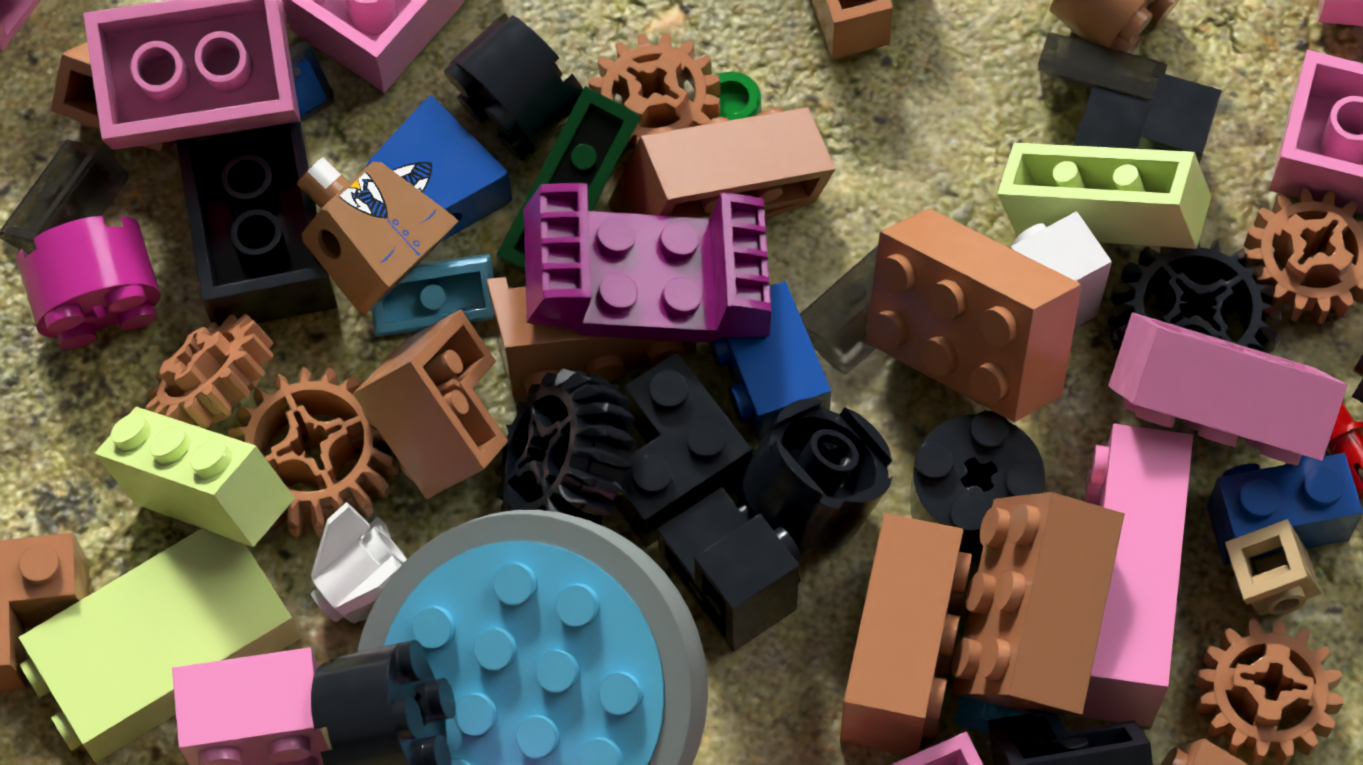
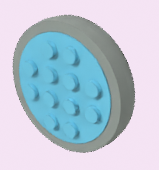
M513 510L494 513L468 521L440 534L411 555L391 576L368 615L357 652L417 640L424 650L426 660L435 679L445 678L451 685L455 699V715L453 718L446 720V731L452 765H693L701 744L708 704V676L698 629L689 608L666 573L635 544L606 527L579 517L543 510Z

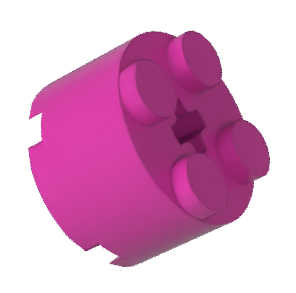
M103 216L88 217L64 223L33 238L36 250L27 256L22 248L17 253V265L36 328L43 336L57 338L61 349L71 350L87 346L97 339L95 331L119 324L123 330H135L145 327L157 319L154 307L159 302L161 293L139 223L133 218L120 216L123 227H106Z

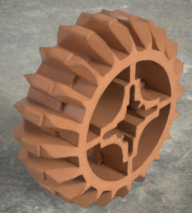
M302 367L298 376L299 382L291 385L288 384L284 376L277 374L275 379L277 391L271 395L265 390L256 387L253 397L257 409L238 406L236 415L243 427L228 429L227 436L257 446L264 456L270 441L277 432L287 424L290 425L286 438L279 444L271 447L272 454L265 456V458L286 487L298 483H306L315 487L317 491L301 492L289 489L295 499L270 528L274 530L287 520V528L290 535L298 538L304 531L306 524H313L316 536L322 538L327 519L346 502L361 515L371 518L374 509L369 496L388 499L390 488L384 478L397 476L399 464L397 459L392 456L394 454L377 428L367 421L361 405L353 395L355 390L361 385L360 380L352 375L339 386L336 372L328 367L320 381H313L310 370ZM310 415H331L338 418L324 422L317 421L310 417ZM303 435L308 436L313 448L319 447L324 470H319L314 458H307L305 452L307 449L302 437ZM363 448L361 457L354 469L343 480L337 482V471L341 465L355 458L354 451Z

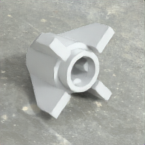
M347 502L327 519L311 573L312 580L317 587L311 592V596L318 607L333 621L338 622L344 617L352 623H357L368 618L380 592L407 558L390 539L391 536L387 525L378 516L371 523H368Z

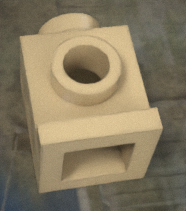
M1288 519L1225 542L1243 599L1247 605L1251 604L1259 616L1269 613L1272 615L1291 613L1301 608L1307 599L1322 594L1307 549ZM1283 546L1284 551L1255 562L1251 559V557Z

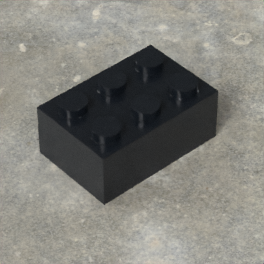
M301 117L300 122L176 140L202 301L210 323L216 322L221 327L229 315L234 314L239 319L244 314H247L256 324L338 308L333 279L302 239L303 231L319 213L320 208L297 185L301 177L312 167Z

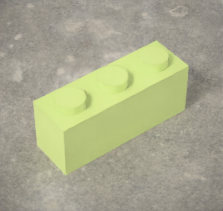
M1030 143L1013 144L997 193L1017 237L1034 225L1044 224L1048 227L1077 211L1100 243L1197 249L1212 197L1195 152Z
M135 407L129 415L115 424L111 435L94 453L134 504L252 547L258 543L295 499L257 446L139 407Z

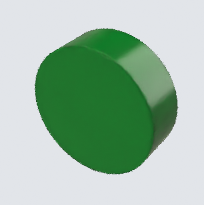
M739 72L717 74L719 75L721 95L717 96L720 98L721 112L720 116H715L714 118L724 117L729 120L753 117L761 113V92L753 79Z

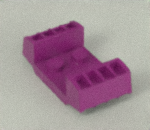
M554 183L541 184L524 207L526 323L569 328L581 336L706 343L723 337L770 336L771 298L763 198L733 193H720L710 219L588 211L587 184Z

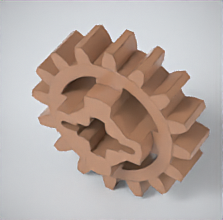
M645 33L638 35V47L632 50L621 41L616 43L617 60L613 61L600 57L597 62L601 77L589 78L588 85L590 89L615 101L617 93L621 96L622 104L625 107L642 115L625 152L631 146L635 148L640 137L651 130L660 127H670L673 130L700 126L710 120L709 118L720 116V98L717 97L721 95L719 75H711L712 64L710 57L705 55L695 59L694 43L690 40L683 43L679 49L673 48L670 33L663 34L659 45H650ZM686 80L690 82L695 91L694 102L688 99V92L684 90Z
M1308 188L1301 189L1295 204H1292L1284 194L1278 195L1272 209L1273 212L1265 208H1261L1258 211L1254 222L1256 228H1249L1244 242V247L1249 249V251L1246 252L1243 267L1247 269L1263 265L1262 276L1256 279V284L1276 286L1270 305L1277 308L1283 303L1290 305L1292 321L1297 322L1304 310H1310L1313 312L1317 324H1324L1330 308H1333L1338 315L1345 318L1349 316L1354 301L1363 304V220L1357 222L1353 218L1358 206L1354 201L1346 204L1342 209L1334 206L1335 192L1330 190L1324 195L1322 202L1313 201L1312 194ZM1344 241L1349 247L1350 252L1345 249ZM1322 247H1325L1323 253L1319 252ZM1274 258L1281 262L1282 271L1278 268ZM1302 258L1307 259L1304 264H1300Z
M234 314L229 315L221 327L216 322H213L207 329L202 327L187 336L182 347L163 362L160 372L155 376L160 383L147 392V396L151 401L146 405V409L194 426L199 424L203 429L209 428L212 422L223 421L232 415L234 407L242 398H247L251 393L250 391L256 389L260 378L265 375L266 372L260 366L273 358V353L269 350L274 344L273 341L247 314H244L239 319Z
M1256 619L1249 620L1245 628L1244 638H1241L1231 628L1224 631L1220 640L1223 650L1213 646L1208 648L1203 662L1209 669L1199 670L1194 685L1208 692L1199 698L1195 706L1197 713H1213L1215 716L1207 730L1208 735L1214 737L1226 732L1231 737L1227 752L1231 755L1240 751L1243 745L1252 748V761L1256 765L1261 764L1267 751H1274L1281 765L1289 764L1293 757L1294 746L1307 756L1312 754L1318 745L1316 735L1328 738L1336 725V722L1329 715L1338 714L1344 701V697L1329 692L1337 687L1342 679L1341 671L1324 670L1322 666L1331 652L1326 646L1312 652L1306 647L1310 631L1304 628L1294 639L1285 636V622L1277 619L1270 633H1263ZM1260 654V659L1251 665L1238 663L1235 669L1231 668L1244 657ZM1296 667L1299 668V670L1303 673L1304 676H1302V675L1299 673V671L1296 669ZM1261 683L1272 685V694L1277 698L1276 701L1265 698V688L1260 686ZM1232 707L1237 708L1247 722L1240 718ZM1302 715L1307 716L1298 725L1277 731L1278 724L1285 719L1300 720Z

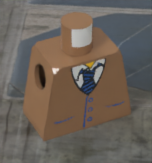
M322 157L297 183L321 208L319 213L303 231V242L363 317L419 265L458 222L452 214L382 162H372L349 182Z

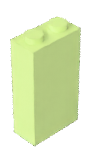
M201 528L18 637L30 656L29 659L19 665L38 697L41 698L51 692L62 711L52 716L51 719L69 749L73 751L83 745L94 763H97L176 715L172 676L173 667L280 652L301 638L292 616L246 544Z

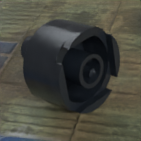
M503 13L444 70V74L449 81L461 92L457 99L463 108L480 124L487 118H490L501 130L497 134L501 143L520 161H523L530 154H534L565 125L583 91L581 84L573 73L564 81L561 79L563 74L555 63L559 56L522 20L514 15L508 18L506 13Z
M814 398L792 402L780 412L745 465L743 475L737 485L738 494L744 502L749 504L755 515L757 516L761 513L773 530L778 527L785 529L794 540L802 556L810 554L813 549L830 550L848 543L889 489L892 477L889 478L887 468L892 462L890 449L877 429L860 414L846 407L838 414L821 408L825 400Z
M985 410L978 414L959 416L942 423L925 438L915 456L910 490L911 517L913 519L962 528L963 534L959 552L972 554L971 562L980 563L983 545L980 542V527L986 512L992 507L994 499L1043 493L1045 470L1039 450L1023 430L994 411ZM980 487L986 489L987 492H983Z
M417 640L339 656L328 663L321 664L316 669L311 688L314 729L327 727L332 747L331 750L320 752L324 765H452L451 754L447 744L446 720L453 718L455 715L454 694L447 679H435L426 660L424 650Z

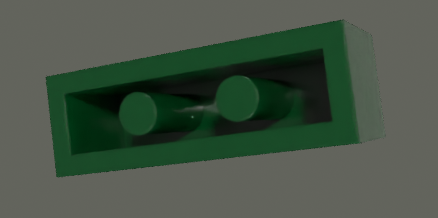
M587 86L584 87L496 254L497 261L526 275L523 210L541 184H587L588 211H594L633 137L642 115Z

